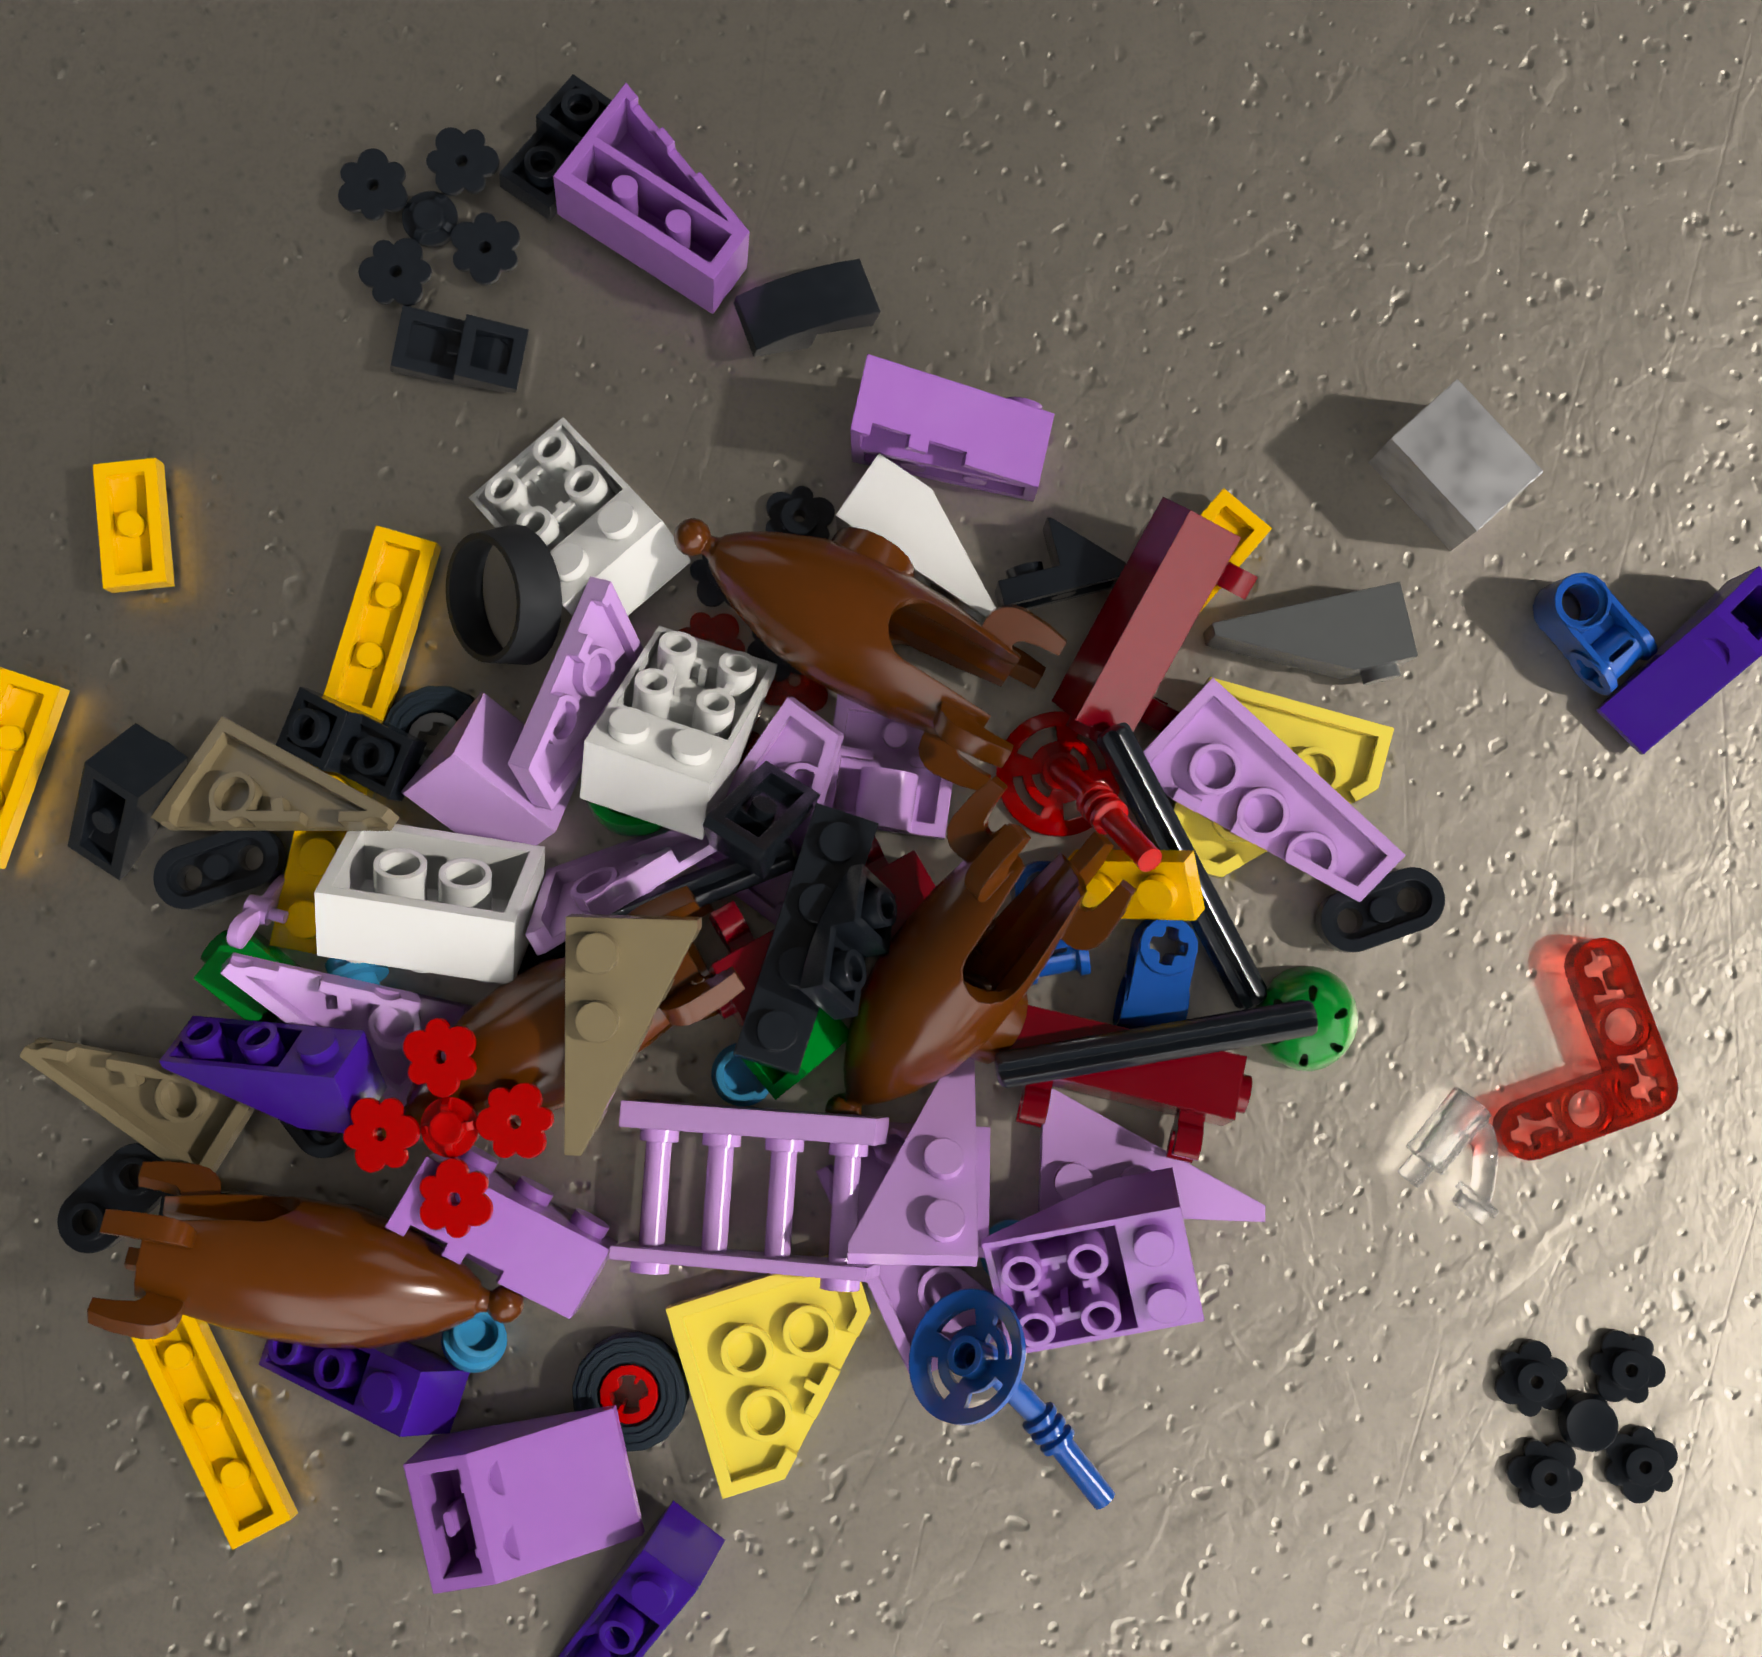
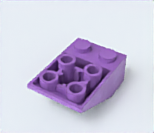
M1173 1167L1108 1179L982 1239V1248L994 1295L1003 1299L1016 1313L1025 1336L1026 1354L1205 1321ZM1001 1321L1004 1335L1009 1346V1355L1012 1356V1345L1010 1336L1004 1323Z
M616 1405L434 1435L403 1464L433 1594L495 1585L640 1537L645 1532Z

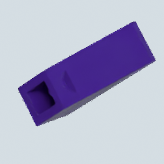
M1758 566L1728 580L1658 648V652L1653 657L1645 661L1596 709L1640 755L1645 754L1762 656V568Z
M192 1016L160 1059L164 1069L300 1129L344 1133L348 1126L353 1125L351 1119L353 1105L358 1100L366 1097H372L379 1101L387 1088L363 1030Z
M267 1339L258 1364L399 1437L450 1433L470 1372L456 1368L446 1358L408 1342L377 1348H317Z
M673 1500L641 1540L557 1657H643L699 1589L725 1539Z

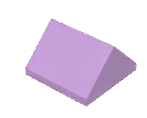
M481 691L401 792L455 833L537 846L556 832L582 770L553 810L532 805L508 765V761L525 724Z

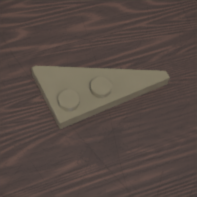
M221 716L151 816L152 819L171 831H391L400 818L385 805Z
M571 914L566 916L564 1155L581 1156L585 1152L592 1136L597 1132L624 1074L629 1070L653 1023L654 1015L661 1002L666 998L693 940L697 938L702 928V917Z
M39 1037L33 1043L26 1045L19 1055L24 1061L164 1161L199 1164L210 1168L216 1173L255 1111L254 1108L164 1069L159 1058Z

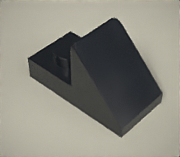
M1047 517L1043 527V534L1052 567L1044 569L1042 561H1034L1006 570L1007 579L998 581L995 596L998 607L1014 604L1029 610L1113 589L1126 562L1057 520Z
M765 761L707 814L703 827L709 844L715 850L764 879L768 875L783 842L811 815L821 794L770 762Z

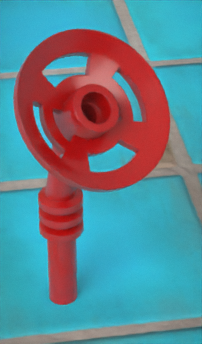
M1063 711L1039 714L1020 724L1009 735L1006 741L1013 744L1014 747L1003 767L996 766V776L1008 786L1001 796V800L1015 820L1033 832L1052 837L1072 836L1093 827L1099 834H1108L1141 871H1151L1160 864L1162 853L1128 817V807L1118 797L1120 788L1106 761V769H1098L1092 751L1082 741L1076 739L1078 733L1066 726L1070 715ZM1055 727L1057 741L1042 746L1032 759L1017 753L1021 745L1030 736L1043 729ZM1072 748L1083 756L1088 770H1081L1076 757L1070 754ZM1040 774L1043 786L1051 791L1049 797L1044 796L1037 789L1032 775ZM1022 776L1028 795L1043 807L1040 815L1030 810L1020 799L1014 786L1013 777ZM1076 800V808L1081 815L1064 820L1063 804Z

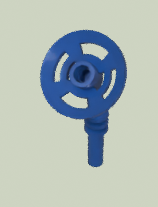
M979 1289L955 1291L937 1301L925 1313L918 1324L909 1352L910 1381L921 1405L931 1415L941 1421L954 1425H973L991 1418L1009 1403L1024 1419L1023 1429L1026 1433L1032 1434L1031 1439L1035 1444L1040 1445L1041 1452L1045 1456H1054L1094 1509L1099 1510L1107 1506L1113 1500L1115 1492L1073 1440L1075 1431L1072 1426L1066 1424V1419L1061 1413H1057V1407L1054 1403H1044L1021 1379L1026 1360V1343L1022 1325L1014 1310L1000 1297ZM975 1309L976 1325L961 1329L951 1340L940 1333L955 1316L967 1310ZM998 1318L1004 1323L1009 1333L1012 1345V1359H1009V1346L1006 1337L1000 1328L996 1326ZM991 1337L995 1340L997 1347L989 1343ZM932 1357L938 1358V1372L941 1381L950 1392L945 1399L941 1396L934 1383L931 1365ZM953 1373L963 1377L959 1383ZM991 1387L997 1391L984 1404L968 1408L972 1394L984 1392Z

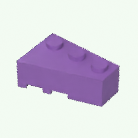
M625 83L554 174L557 214L713 314L747 269L750 231L702 173L698 172L696 174L675 149L673 138L663 127L659 129L638 104V96Z
M867 354L850 428L852 462L870 466L880 453L913 476L1034 502L1040 483L1054 413L1042 410V405L1031 399L1022 397L1004 398Z
M472 1146L468 1152L455 1158L463 1160L469 1167L470 1173L480 1171L487 1176L489 1186L485 1194L493 1203V1215L487 1223L477 1227L471 1226L467 1235L461 1238H453L447 1233L445 1227L439 1230L430 1229L424 1225L420 1218V1207L426 1200L420 1193V1183L425 1177L436 1175L439 1164L449 1159L435 1153L426 1156L385 1228L404 1237L410 1225L445 1245L441 1251L442 1256L458 1264H461L464 1257L497 1275L496 1281L498 1284L571 1319L580 1309L609 1259L610 1246L618 1243V1241L606 1235L610 1228L609 1225L595 1215L579 1208L575 1209L573 1215L550 1202L554 1193L548 1188L525 1176H520L518 1181L515 1182L495 1170L499 1163L496 1158L484 1150ZM455 1193L456 1200L460 1202L459 1194Z

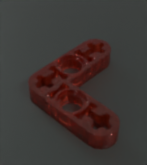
M1608 938L1581 940L1570 948L1564 962L1568 984L1601 1069L1514 1100L1501 1107L1493 1118L1491 1130L1493 1140L1498 1148L1509 1156L1528 1161L1542 1159L1659 1116L1668 1111L1677 1099L1679 1090L1677 1078L1635 968L1625 948L1615 940ZM1592 950L1597 957L1607 956L1609 958L1611 967L1602 971L1603 979L1608 990L1622 989L1624 993L1623 998L1605 999L1598 1004L1595 1003V995H1607L1599 977H1587L1584 966L1593 962ZM1618 1008L1630 1012L1636 1023L1635 1035L1629 1042L1623 1045H1617L1611 1041L1605 1030L1607 1017ZM1646 1050V1058L1634 1059L1642 1076L1654 1077L1656 1079L1657 1086L1648 1091L1649 1102L1645 1098L1632 1096L1631 1087L1639 1083V1076L1634 1064H1619L1618 1056L1635 1055ZM1588 1090L1598 1099L1600 1112L1594 1123L1586 1127H1579L1572 1121L1568 1107L1570 1100L1576 1093ZM1551 1102V1112L1546 1107V1104ZM1519 1115L1531 1121H1541L1552 1117L1563 1132V1135L1559 1137L1558 1128L1546 1126L1530 1134L1532 1144L1528 1146L1523 1141L1512 1140L1511 1131L1519 1127V1120L1517 1118Z

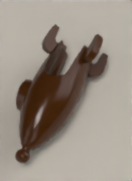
M689 518L683 520L674 532L675 545L682 554L688 556L702 554L706 557L718 587L732 608L768 649L807 678L842 697L884 717L924 731L918 750L919 757L925 768L934 775L961 787L977 791L991 779V774L975 766L963 757L959 751L980 761L1002 768L1011 754L1014 745L984 728L991 715L902 659L894 651L892 645L902 644L913 647L1000 687L1007 677L1010 676L1035 689L1046 667L1026 652L1015 647L1014 644L1024 641L1059 656L1067 643V639L1049 623L1027 609L1014 604L1001 605L993 609L983 624L951 600L914 578L915 568L909 557L898 546L883 536L866 529L856 527L841 528L835 533L832 540L772 531H745L725 534L723 537H715L711 535L709 527L705 522L700 519Z
M995 776L975 791L952 816L947 828L949 846L963 861L930 892L891 939L889 952L879 955L866 979L865 985L861 988L858 1016L852 1017L845 1047L843 1072L846 1091L831 1097L825 1106V1112L862 1115V1105L889 1102L914 1093L952 1073L968 1058L990 1064L995 1062L996 1053L1010 1050L1020 1035L1026 1019L1028 1007L1027 991L1046 966L1060 940L1076 950L1087 951L1096 948L1109 937L1127 911L1136 888L1124 879L1097 906L1089 908L1082 904V900L1087 892L1086 886L1104 864L1114 844L1105 835L1094 831L1070 860L1060 853L993 920L1025 869L1024 863L1018 855L1031 837L1020 825L1012 823L1004 824L995 832L990 830L988 818L1008 787L1001 779Z
M686 885L664 893L636 907L627 915L704 917L714 911L712 904L700 908L693 893ZM692 942L674 977L675 980L666 998L661 1002L652 1019L653 1023L637 1053L652 1044L674 1025H691L719 1014L717 1009L727 1004L745 989L734 967L731 966L712 977L695 943ZM565 957L542 960L519 973L513 981L501 984L464 1013L454 1025V1027L465 1026L474 1033L477 1044L474 1053L470 1057L475 1060L477 1070L472 1078L461 1080L458 1090L450 1097L468 1101L480 1113L483 1109L490 1107L488 1096L493 1089L505 1087L511 1090L517 1084L529 1082L537 1086L541 1091V1106L547 1107L551 1111L564 1107ZM442 1051L441 1058L445 1061L446 1054ZM413 1083L406 1098L404 1115L412 1116L421 1125V1118L426 1108L433 1101L441 1097L433 1095L426 1083L421 1085ZM517 1115L515 1116L516 1124L521 1123V1119ZM382 1128V1135L386 1138V1131Z
M155 1161L142 1163L138 1175V1186L176 1195L165 1196L163 1216L106 1209L100 1228V1233L142 1240L140 1248H128L124 1262L125 1269L135 1271L134 1296L139 1299L132 1301L92 1297L87 1309V1319L89 1324L109 1332L138 1339H157L168 1335L177 1327L182 1315L225 1329L273 1341L317 1348H377L425 1338L452 1329L474 1318L476 1314L481 1312H488L491 1318L499 1323H510L522 1313L524 1299L522 1295L502 1285L493 1290L486 1289L482 1286L479 1278L463 1262L458 1264L442 1256V1246L410 1227L403 1237L385 1228L390 1218L376 1214L362 1206L295 1196L221 1194V1181L218 1175L208 1167L191 1163Z

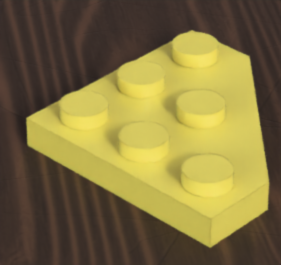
M1209 677V678L1206 680L1205 685L1209 682V680H1210L1212 677ZM1214 678L1350 804L1378 790L1394 731L1393 727ZM1173 800L1172 807L1208 876L1217 879L1222 878L1267 852L1263 848L1250 843L1223 826Z
M767 1273L670 1304L666 1307L667 1317L722 1499L786 1478L803 1441L838 1378L851 1348L871 1314V1307L863 1282H860V1289L857 1292H837L820 1289V1278Z

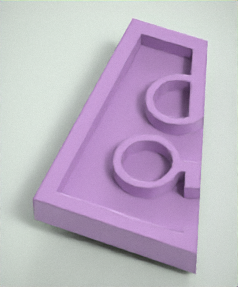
M590 576L508 761L509 767L532 805L549 810L555 808L582 770L584 740L643 651L642 644L611 581Z
M794 697L786 698L737 769L726 797L765 761H768L821 794L817 803L823 805L844 734ZM812 813L789 836L798 856ZM715 851L694 865L701 869L728 857L719 851ZM793 871L734 895L776 925Z

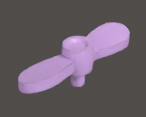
M280 874L262 896L251 894L247 897L242 913L237 915L229 925L227 931L229 946L243 949L259 925L268 926L272 921L282 924L286 923L289 915L288 911L276 908L285 881L284 874Z

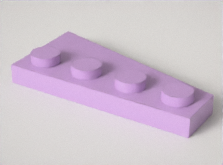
M1213 677L1143 751L1166 796L1358 902H1361L1406 856Z

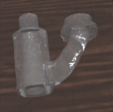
M1454 1087L1408 1142L1406 1147L1412 1154L1397 1172L1413 1186L1419 1188L1433 1170L1443 1175L1464 1148L1470 1144L1472 1148L1470 1186L1463 1181H1459L1455 1185L1457 1192L1450 1201L1465 1215L1479 1225H1482L1488 1217L1494 1219L1499 1213L1490 1203L1494 1192L1498 1166L1497 1137L1494 1127L1489 1121V1118L1492 1116L1491 1113L1471 1095L1458 1087Z

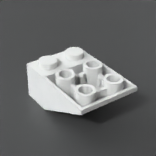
M564 417L468 497L495 528L512 524L523 525L533 530L544 541L554 559L559 574L562 605L572 617L590 576L612 582L629 616L692 562L688 555L682 554L677 549L674 536L663 521Z
M659 625L584 740L580 799L703 840L706 834L703 827L707 814L726 798L775 676L777 664L751 656L742 651H735L693 637L685 632L675 631Z

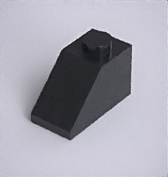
M137 723L132 725L84 762L68 847L120 881L129 873L161 824L152 819L151 816L186 768L189 757L175 749L169 742L158 738Z

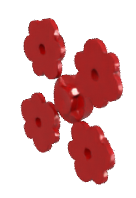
M435 1018L427 1023L425 1030H416L409 1033L403 1043L404 1054L412 1062L408 1068L409 1079L418 1085L426 1083L433 1095L441 1097L433 1101L426 1108L421 1118V1125L412 1116L404 1115V1106L399 1099L391 1097L380 1102L375 1098L366 1097L358 1100L353 1105L351 1110L353 1125L345 1129L343 1137L348 1147L356 1149L355 1160L357 1165L363 1171L373 1173L383 1169L386 1165L391 1168H399L405 1165L409 1158L407 1148L415 1145L421 1134L425 1144L432 1152L449 1159L439 1164L436 1175H429L422 1179L420 1183V1193L426 1199L420 1207V1218L424 1225L430 1229L439 1230L445 1227L451 1237L461 1238L469 1233L471 1226H481L491 1219L493 1203L485 1194L489 1186L487 1176L480 1171L470 1173L467 1164L455 1157L468 1152L478 1140L479 1135L486 1140L493 1141V1150L500 1158H509L516 1153L527 1159L537 1157L546 1148L547 1138L544 1131L552 1127L554 1114L549 1108L541 1106V1091L537 1086L529 1082L517 1084L511 1090L505 1087L493 1089L488 1096L490 1107L483 1109L480 1113L468 1101L450 1097L458 1090L461 1080H468L476 1073V1062L470 1056L474 1053L477 1042L474 1033L465 1026L451 1028L447 1020ZM442 1051L446 1054L445 1061L441 1058ZM516 1115L521 1119L520 1126L515 1122ZM382 1128L386 1131V1138L382 1135ZM455 1193L459 1194L460 1202L456 1200Z

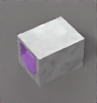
M1458 379L1398 431L1368 462L1450 551L1476 533L1544 472Z

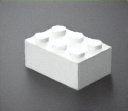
M395 824L391 831H347L314 891L317 956L342 959L351 963H368L408 969L417 973H434L467 978L482 983L507 984L516 978L530 943L525 934L544 879L545 846Z

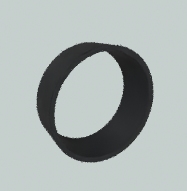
M519 524L472 533L464 537L451 555L446 574L445 590L449 619L458 641L469 655L481 662L515 665L537 663L552 648L559 631L562 614V592L559 574L548 547L533 530ZM493 545L500 551L509 566L516 592L515 625L512 635L504 648L498 642L490 627L483 599L484 568Z

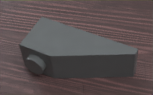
M1400 582L1214 622L1203 633L1205 646L1339 679L1361 675L1363 685L1400 677L1399 666H1403L1418 656Z

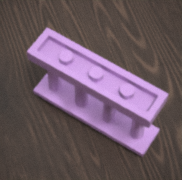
M646 1099L621 1100L619 1127L640 1128V1140L646 1141L639 1241L630 1240L610 1246L609 1259L631 1261L630 1272L649 1275L669 1274L670 1265L815 1277L820 1278V1289L837 1292H857L860 1289V1282H867L880 1275V1265L847 1264L848 1242L857 1228L861 1157H868L869 1145L876 1146L888 1143L889 1117ZM679 1131L703 1133L702 1145L708 1146L701 1246L665 1243L672 1143L679 1142ZM742 1136L765 1138V1150L771 1151L764 1252L727 1249L734 1147H741ZM805 1141L829 1142L828 1154L835 1155L828 1257L791 1254L797 1152H804Z

